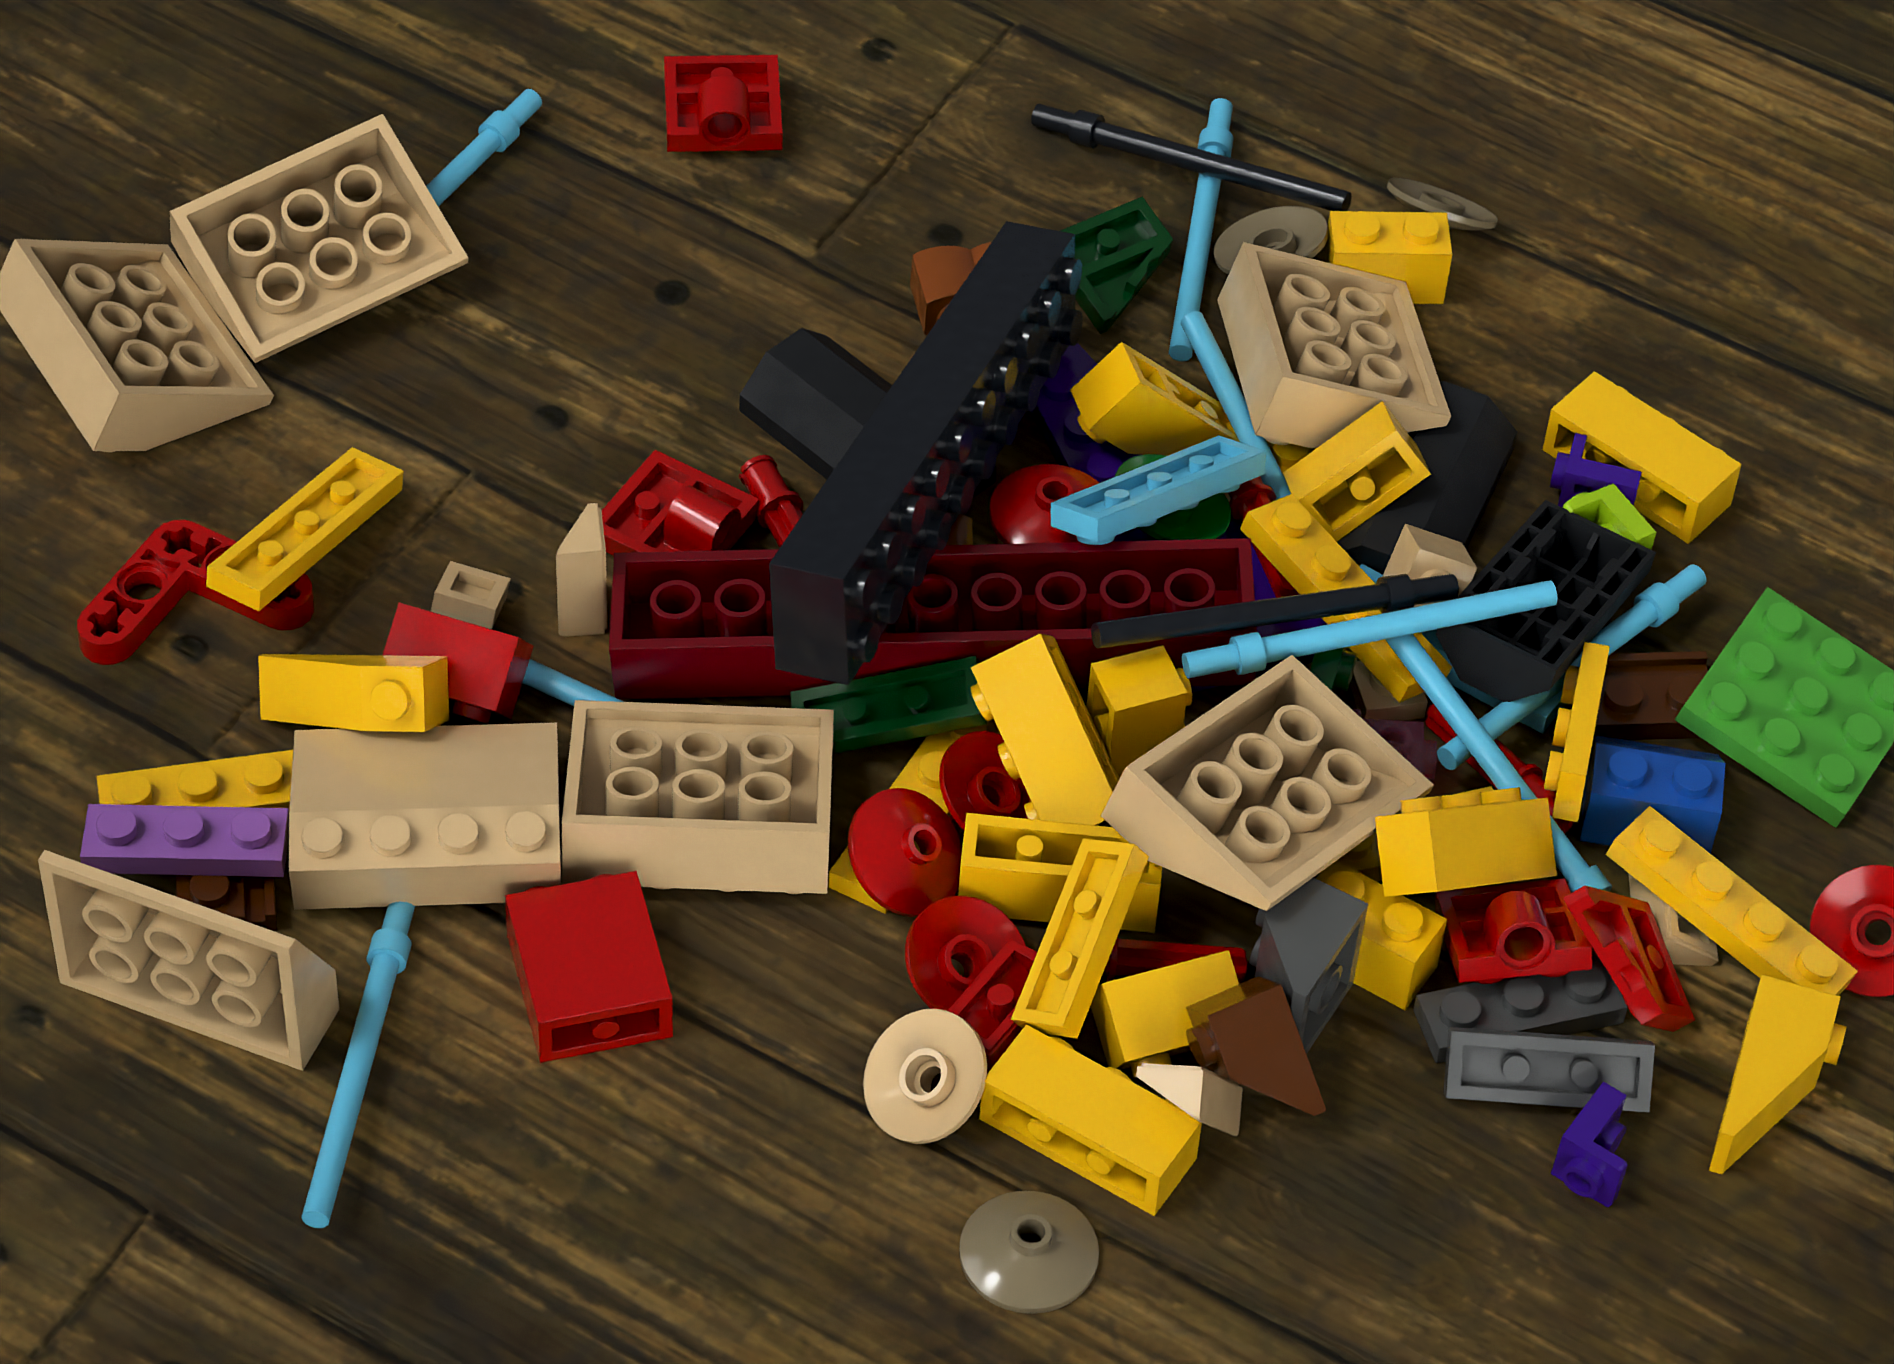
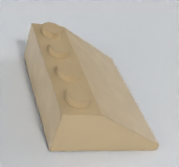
M383 114L170 211L171 243L193 281L254 363L467 264L469 260Z
M14 239L0 271V311L93 451H147L270 405L274 394L168 244Z
M1243 242L1217 301L1256 436L1263 437L1265 440L1277 445H1287L1290 443L1307 448H1317L1381 401L1385 403L1407 433L1447 426L1451 413L1405 281Z
M1291 655L1126 766L1101 817L1125 840L1135 844L1149 856L1148 861L1268 911L1376 832L1375 817L1401 814L1400 800L1423 798L1430 793L1434 784L1300 661Z
M575 700L562 814V884L588 880L601 874L615 875L637 871L641 887L662 890L679 888L720 890L724 892L762 891L785 892L788 894H827L834 710Z
M557 722L437 726L426 732L358 731L349 729L295 730L289 807V877L294 910L388 907L389 904L394 902H408L414 906L505 903V895L523 892L536 886L551 887L561 885Z
M44 850L38 859L61 984L293 1068L304 1070L339 1011L336 971L334 968L292 937Z

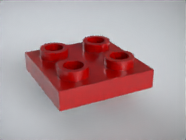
M778 55L664 56L667 152L782 150L783 131Z
M654 450L601 510L606 552L614 556V553L730 550L756 520L759 499L660 451Z
M1566 879L1435 892V913L1447 918L1444 940L1458 982L1473 981L1480 984H1492L1504 978L1531 975L1560 977L1571 971L1592 969V946L1567 908L1563 898L1571 893Z

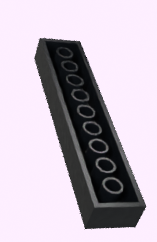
M1005 222L769 563L775 668L777 670L849 685L864 661L870 662L874 658L880 636L888 624H895L903 608L904 599L913 586L919 587L926 574L928 562L936 550H943L945 548L952 525L960 514L965 515L969 511L976 488L982 479L988 480L991 477L1000 451L1004 445H1011L1017 434L1018 424L1026 411L1032 412L1035 409L1041 388L1048 378L1053 379L1057 375L1061 357L1069 346H1075L1079 340L1083 316L1080 310L1075 309V294L1081 282L1082 262L1079 259H1075V234Z

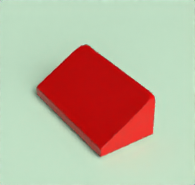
M1012 938L1009 939L948 1009L949 1012L967 1021L978 1033L986 1052L987 1074L1022 1030L1019 1025L1011 1020V1017L1037 955L1036 951Z

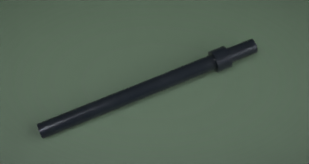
M1039 103L1035 106L1032 113L1031 122L1033 126L1068 135L1072 143L1094 149L1100 144L1329 211H1348L1351 204L1352 194L1349 191L1106 123L1103 115L1082 109L1076 113H1071Z
M1407 574L1378 578L1374 585L1095 622L1091 627V636L1094 646L1098 649L1380 610L1383 614L1413 608L1417 604L1456 599L1459 594V585L1454 574L1410 579Z

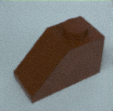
M1258 976L1186 1007L1193 1026L1186 1031L1187 1040L1196 1061L1201 1067L1207 1066L1208 1070L1313 1116L1326 1111L1280 983Z

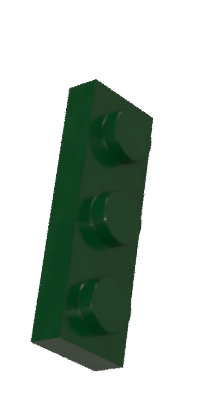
M976 656L854 679L849 685L833 683L791 692V708L834 710L832 754L987 724V721L978 710L971 693V686L977 684V681L970 667L980 663Z

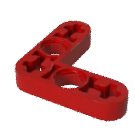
M185 519L172 520L163 523L153 531L81 612L77 619L80 649L84 657L100 665H114L125 661L139 648L188 590L267 627L280 631L294 630L305 625L314 614L312 582L308 575L304 573L275 598L280 600V603L275 602L273 599L262 610H254L206 587L207 566L237 541ZM140 584H152L161 589L158 594L149 599L138 600L127 595L130 589ZM118 625L119 633L116 634L112 631ZM98 632V633L103 634V635H102L101 637H99V636H96V633Z

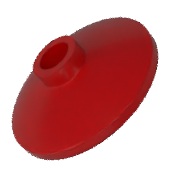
M1041 464L1017 470L1003 479L993 492L989 511L993 530L1004 544L1079 542L1076 535L1051 527V502L1099 484V482L1080 470L1063 465Z
M990 731L967 733L948 747L941 760L939 782L942 796L950 814L963 830H965L966 813L1028 819L1024 805L1031 802L1021 778L1013 780L1001 761L997 748L999 744L1004 743L1001 734Z
M892 788L874 794L860 805L850 823L848 853L857 880L875 902L895 914L917 917L932 903L946 897L955 896L959 889L962 844L954 824L938 804L919 792L905 788ZM914 841L917 843L920 852L916 849Z
M1861 866L1838 876L1821 893L1811 915L1810 933L1858 971L1845 989L1859 995L1869 997L1894 995V867ZM1883 921L1891 928V937L1883 945H1873L1867 940L1866 931L1873 922Z
M950 896L929 905L913 921L905 943L906 968L913 987L925 1004L931 1009L948 1011L1010 938L1025 945V942L1014 923L994 905L975 897ZM951 959L961 963L964 968V977L955 970Z

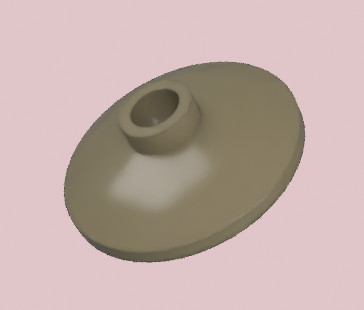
M1390 178L1388 181L1387 189L1411 212L1447 213L1449 232L1451 228L1459 230H1485L1495 228L1498 218L1492 212L1459 195L1432 185L1404 178Z
M1280 206L1261 210L1235 222L1220 235L1214 246V258L1217 266L1228 275L1243 242L1312 259L1325 246L1329 237V229L1325 217L1318 211L1308 207Z
M1015 1191L990 1199L970 1216L961 1234L959 1257L966 1279L984 1299L1009 1311L1035 1314L1060 1309L1075 1301L1086 1291L1096 1274L1099 1245L1095 1231L1088 1219L1069 1202L1044 1192ZM1032 1236L1040 1239V1241L1028 1243L1020 1237Z

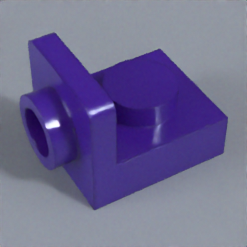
M1575 433L1570 454L1558 452L1553 469L1550 488L1561 490L1558 506L1563 507L1569 499L1579 493H1590L1611 484H1615L1634 506L1642 472L1583 459L1587 435Z
M1602 1082L1563 1134L1551 1175L1563 1181L1577 1195L1592 1198L1602 1205L1610 1207L1618 1197L1628 1166L1625 1160L1614 1154L1627 1128L1619 1123L1627 1095Z

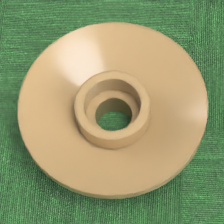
M941 1009L918 1010L901 1017L891 1024L879 1037L871 1050L864 1072L863 1089L865 1102L875 1123L890 1136L913 1144L938 1141L959 1129L976 1109L985 1088L987 1057L982 1040L967 1021L949 1011ZM941 1073L937 1086L931 1091L933 1078Z

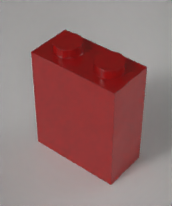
M637 871L615 875L601 874L588 880L551 887L536 886L523 892L505 895L507 937L540 1063L673 1037L672 994Z

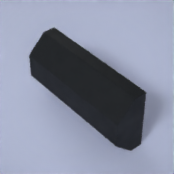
M800 328L766 351L740 393L739 411L821 476L828 479L892 385L827 335ZM995 465L993 473L988 480L982 479L974 492L973 498L996 482L997 465Z
M1440 381L1451 413L1447 426L1408 432L1417 444L1431 475L1337 541L1359 566L1364 564L1383 575L1405 524L1462 542L1467 550L1512 455L1518 433L1489 396Z
M1545 500L1456 599L1551 580L1556 587L1557 604L1555 606L1437 629L1436 636L1460 681L1500 701L1511 702L1549 691L1581 654L1584 642L1592 641L1650 572L1656 552Z

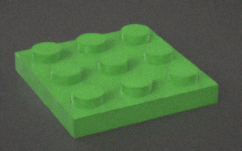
M1767 587L1682 707L1675 721L1836 828L1894 742V670Z

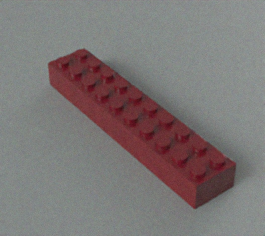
M1251 538L1112 541L1103 545H1089L1081 542L946 545L943 550H936L928 562L923 582L919 587H912L904 599L899 619L895 624H888L879 638L874 658L870 662L864 661L853 680L976 656L981 663L1038 634L1055 637L1078 689H1088L1091 663L1164 645L1175 669L1183 668V653L1227 645L1231 637L1257 632V627L1097 649L1092 641V624L1109 620L1255 601ZM779 549L614 553L609 655L615 698L791 695L792 691L836 682L777 670L775 668L769 563ZM1235 670L1190 678L1189 681L1191 686L1248 685L1256 679V672L1237 675Z

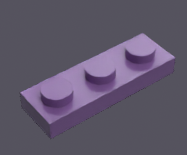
M88 804L80 860L81 863L112 874L284 877L289 840L288 808Z

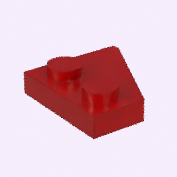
M1586 885L1563 897L1567 908L1623 995L1630 1013L1641 1025L1675 1032L1695 1021L1648 902Z

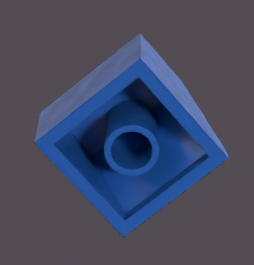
M1594 735L1585 781L1579 841L1611 846L1614 839L1642 812L1651 806L1711 854L1722 815L1726 763L1718 754Z

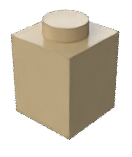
M1405 524L1382 577L1407 574L1410 579L1454 574L1459 585V596L1471 583L1477 567L1462 542ZM1438 602L1417 604V605H1414V607L1423 606V605H1428V604H1433V603H1438Z

